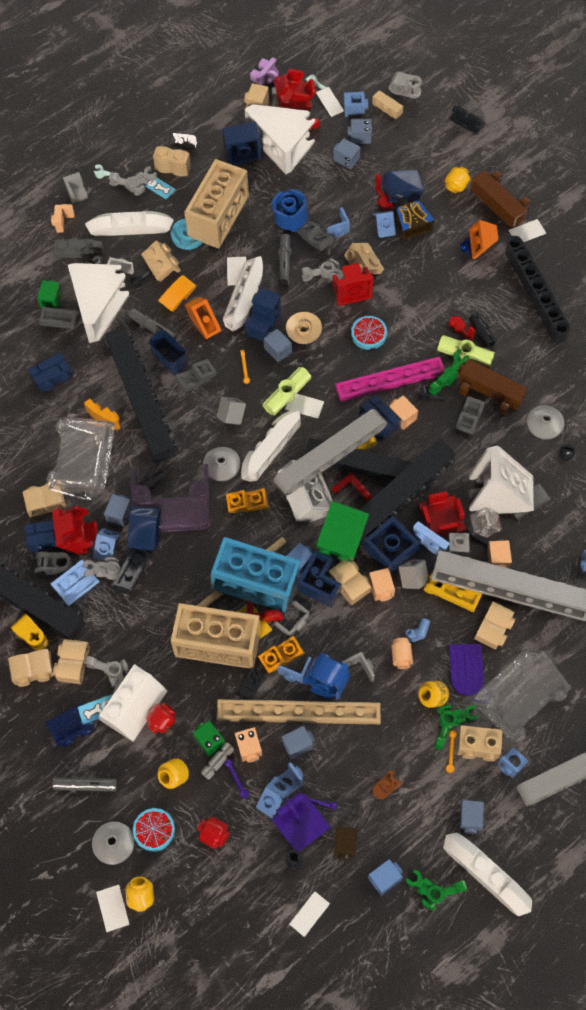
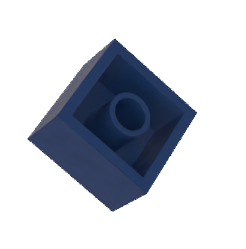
M256 122L222 128L224 152L228 164L238 165L262 159L261 139Z
M394 516L364 540V550L383 569L389 568L390 575L399 569L401 564L418 553L420 542Z

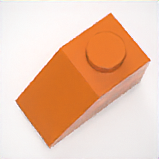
M479 220L469 229L473 259L479 257L498 241L497 225Z
M198 297L184 305L192 322L205 339L222 331L207 299Z

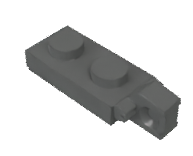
M55 239L54 257L90 258L94 253H103L102 241L91 239Z

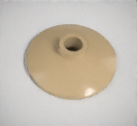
M309 312L296 313L286 323L288 337L299 344L314 342L322 332L320 319Z

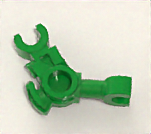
M461 349L454 352L453 364L447 367L438 380L430 385L431 389L429 392L433 396L438 394L443 387L450 386L459 374V366L468 361V355L463 358L460 357Z
M450 704L442 706L437 710V713L440 714L439 722L441 729L434 748L443 749L451 728L465 724L466 720L468 722L478 720V715H469L470 711L475 710L474 705L468 706L463 711L461 708L451 711L453 707Z
M415 869L413 873L418 877L417 881L412 882L410 879H406L410 887H417L416 892L426 897L427 901L421 898L422 904L427 909L433 911L435 910V905L442 903L446 896L467 891L465 881H460L443 888L430 882L427 878L423 880L421 873Z

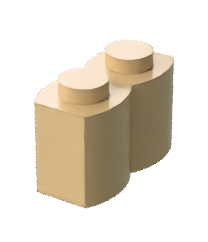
M164 146L156 147L153 155L155 170L161 173H173L177 176H188L191 163L187 151L180 149L172 150Z
M50 481L42 487L31 486L22 492L29 517H38L56 509L63 510L67 508L60 482Z
M341 561L328 571V577L341 583L342 595L353 605L370 593L371 582L367 576H362L358 572L359 568L354 561Z
M493 601L474 639L495 650L498 645L503 646L507 638L504 633L507 628L511 630L516 620L513 618L515 612Z
M64 639L63 643L59 645L58 656L60 658L53 668V675H55L57 681L82 684L86 666L85 661L90 649L88 642Z
M48 649L8 658L12 682L19 687L28 686L30 682L35 680L45 682L50 680V677L55 676L53 675L51 653Z

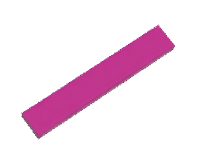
M439 356L335 384V388L340 402L439 377L445 368Z

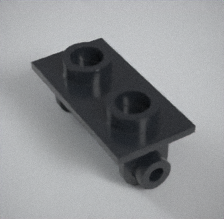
M460 105L453 107V114L449 117V120L476 135L486 124L481 117L472 113L469 114Z

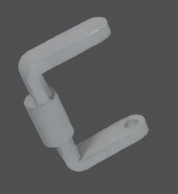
M295 600L292 604L305 615L294 624L293 628L288 631L277 621L273 623L289 637L293 636L297 631L299 632L309 618V611Z

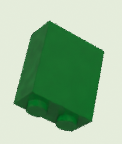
M332 501L316 548L319 549L320 553L330 556V554L337 555V559L341 561H353L369 514Z

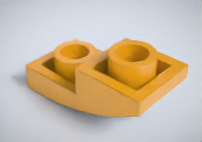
M182 275L166 290L158 301L174 312L184 299L187 300L197 286Z
M91 399L84 402L86 411L95 420L109 428L120 429V418L115 411L111 412L108 407L102 410L101 406L98 403L94 404Z
M265 488L247 493L245 490L226 494L229 513L251 512L269 508Z
M292 636L277 647L274 645L258 657L267 672L271 673L278 670L279 665L285 666L305 653L296 638Z

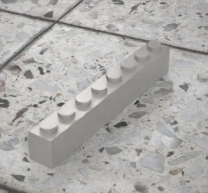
M438 551L431 580L586 621L585 588L556 582L544 577L530 575L526 572H519L447 551Z

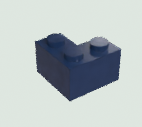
M260 288L258 293L253 295L251 301L253 304L252 315L246 319L244 326L248 336L264 342L265 336L273 331L281 316V297L277 293Z
M315 550L297 581L298 592L330 608L333 607L341 593V583L327 577L328 571L333 567V558Z

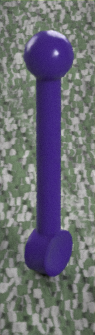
M226 759L224 764L226 767H229L241 791V798H248L249 793L247 790H244L232 766V760Z
M310 799L313 804L327 806L332 810L338 807L336 802L328 803Z

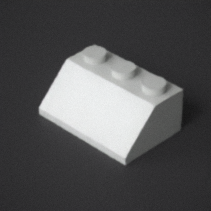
M291 460L287 465H285L282 469H280V470L278 471V473L281 472L282 470H284L285 468H287L288 466H290L292 463H294V462L297 461V460ZM322 473L292 494L286 496L293 511V516L296 521L312 522L326 517L333 501Z
M134 664L100 713L99 720L134 742L147 722L146 715L156 704L161 702L167 690L153 676Z

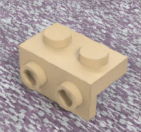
M155 241L141 255L155 278L161 282L173 270L179 273L181 269L178 266V260L171 255L170 247L166 243L162 244Z
M352 243L344 254L349 265L359 263L362 274L364 267H368L369 273L381 274L384 270L368 243Z

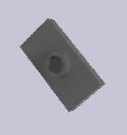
M42 307L39 324L41 326L75 329L78 311Z

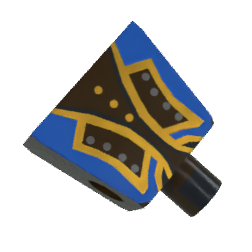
M407 198L399 200L398 204L400 207L396 209V222L402 241L433 231L434 219L420 201L410 203Z

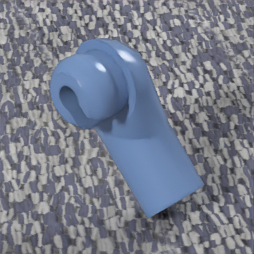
M422 618L417 629L406 630L405 637L410 642L424 639L430 621Z

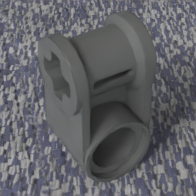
M64 552L36 553V558L38 559L37 568L34 569V573L39 576L63 575L74 564L68 554ZM62 562H67L64 566H60Z

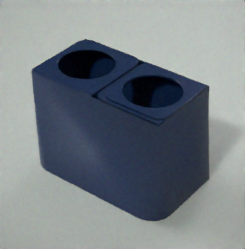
M419 170L388 171L382 179L388 203L399 202L402 198H407L409 202L419 201L424 191Z
M162 329L150 338L151 354L174 376L188 365L186 350L166 330L163 332ZM160 349H168L170 356L165 359L158 352Z
M132 507L129 514L128 548L156 550L159 541L161 508Z

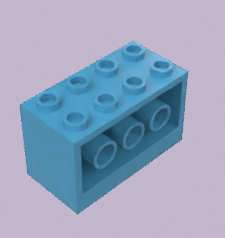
M224 537L211 572L210 589L286 613L297 579L300 560Z

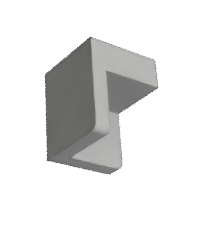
M79 172L63 177L65 188L72 204L88 198Z
M221 396L217 418L224 423L240 425L246 403L237 398Z
M408 560L399 566L403 588L420 589L426 583H429L425 560Z

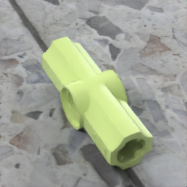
M445 335L441 337L437 351L452 356L455 351L461 349V358L468 355L470 360L488 368L495 354L493 351L475 346L470 340L460 341Z
M299 367L288 379L281 381L279 388L263 403L265 410L270 415L275 416L287 403L295 399V395L311 379V375L305 368Z

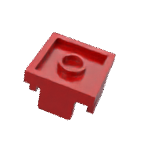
M289 69L286 75L276 76L274 84L279 107L304 111L311 110V99L316 93V89L312 79L308 83L301 81L304 71Z
M359 263L343 266L342 273L344 279L338 280L336 274L332 275V284L338 306L372 298L373 276L372 273H369L368 267H364L362 274Z
M444 491L429 495L427 502L418 503L423 525L440 537H447L449 533H464L466 531L463 521L465 513L460 498L456 499L455 495L448 497V492Z
M74 506L65 511L61 509L52 511L56 547L82 556L88 553V548L93 546V541L96 540L98 528L95 521L84 525V518L82 517L89 514L87 509Z

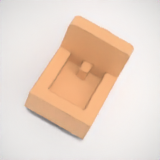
M67 204L55 205L51 221L57 233L64 232V218L75 217L73 206Z

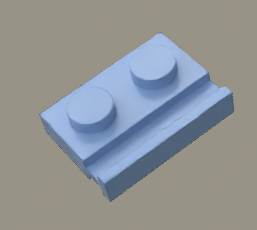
M419 521L413 526L412 535L422 546L435 555L438 554L439 550L448 551L449 542Z
M83 560L79 561L51 583V586L68 607L100 582L94 575L90 577L84 576L85 570L89 568L83 567Z

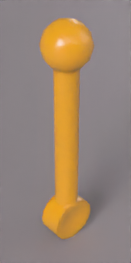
M241 350L244 372L243 382L249 384L250 378H248L245 352Z
M450 730L449 732L451 737L449 763L446 766L448 773L454 771V740L457 736L455 730Z

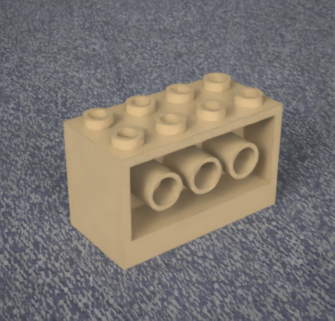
M217 159L214 160L185 210L188 236L220 249L249 197L247 170Z
M179 603L171 638L175 657L253 669L261 634L260 617L258 615Z

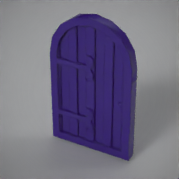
M449 645L452 686L462 695H475L480 691L484 682L482 645Z

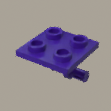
M300 792L291 799L287 798L285 803L276 809L278 815L272 819L291 847L298 852H301L331 828L306 794L302 795Z

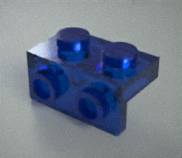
M83 703L46 722L57 746H68L74 742L73 738L80 734L83 737L93 731L92 728L95 726L93 721L84 725L82 723L78 707L84 705Z

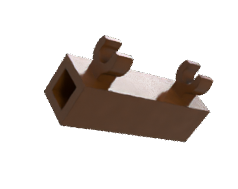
M485 170L480 174H476L471 180L470 189L512 229L525 220L527 209L530 207L528 203L531 202L527 196L519 202L500 184L502 181L500 177L503 174L499 170L495 171L492 175Z
M468 359L465 365L461 364L458 370V382L462 384L459 394L466 396L470 388L502 403L498 413L504 416L509 408L517 411L526 396L527 387Z

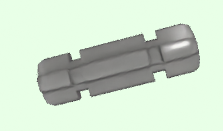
M224 743L221 751L218 750L208 762V766L201 770V774L205 778L210 779L214 775V771H217L225 762L227 755H231L234 748L229 743Z

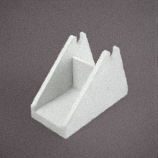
M252 104L245 109V123L256 122L261 139V148L285 174L290 173L315 143V139L306 140L310 136L308 130L315 123V119L306 120L310 116L309 111Z
M69 264V272L89 343L100 341L129 297V291H120V288L126 286L123 283L126 276L124 273H115L121 269V265Z
M499 446L487 448L469 475V479H476L477 484L484 483V486L469 506V510L476 511L477 515L534 511L533 475Z

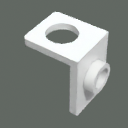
M109 258L107 265H121V269L117 271L134 274L132 262L124 259Z

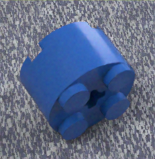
M289 189V192L284 193V191H281L273 198L272 209L274 219L280 228L296 232L307 222L309 213L307 201L302 192Z
M320 653L318 657L313 659L303 678V682L305 685L307 683L311 685L310 690L315 694L330 700L333 696L336 697L335 700H338L350 679L349 666L343 662H336L328 655Z

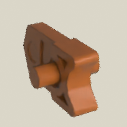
M390 770L373 787L375 797L384 800L403 784L402 781L396 780L395 771Z

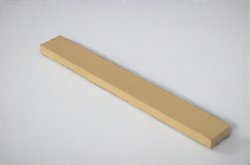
M218 699L217 721L380 724V703Z

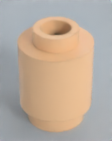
M408 638L394 639L391 645L393 665L397 666L398 669H407L413 664L411 643H409Z

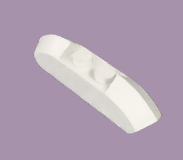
M153 211L106 213L92 218L85 225L90 234L94 236L157 234L169 231L173 219L169 215Z
M261 256L244 262L223 317L225 327L231 331L240 328L249 316L250 308L253 305L251 303L253 295L257 293L258 286H260L262 281L263 263Z
M298 409L286 412L274 420L272 423L274 428L268 430L263 442L260 441L256 445L255 451L248 452L242 464L241 477L243 480L249 482L257 481L299 429L301 418Z
M452 833L446 835L444 850L517 916L531 912L532 899L509 875L461 834Z

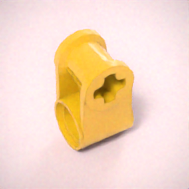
M24 614L10 627L33 650H42L47 647V637L27 614Z

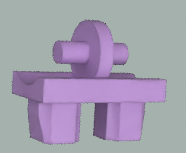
M272 57L268 61L262 58L259 62V69L261 71L253 69L250 73V79L256 82V84L263 86L266 83H274L276 76L279 74L275 67L276 59Z

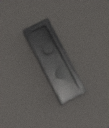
M132 548L112 584V590L131 595L152 556V551Z

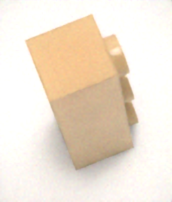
M380 90L373 96L372 104L391 117L397 119L403 113V106Z

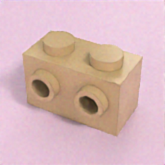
M252 83L249 93L246 92L244 102L247 103L246 108L252 104L269 106L268 86Z
M460 726L457 755H462V758L465 759L482 757L485 761H495L500 758L502 730Z

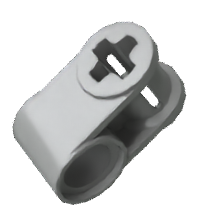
M396 72L389 85V90L395 95L415 99L421 95L420 86L422 80L419 76Z

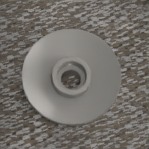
M538 406L529 413L527 426L534 436L541 439H553L562 432L564 418L554 407Z
M216 447L205 455L203 469L209 478L215 481H227L235 477L239 472L240 458L231 448ZM221 459L225 460L223 463L218 462Z
M108 822L100 826L92 839V849L95 856L101 862L109 865L124 862L134 849V836L129 827L120 822ZM111 838L116 839L114 845H109L108 843Z

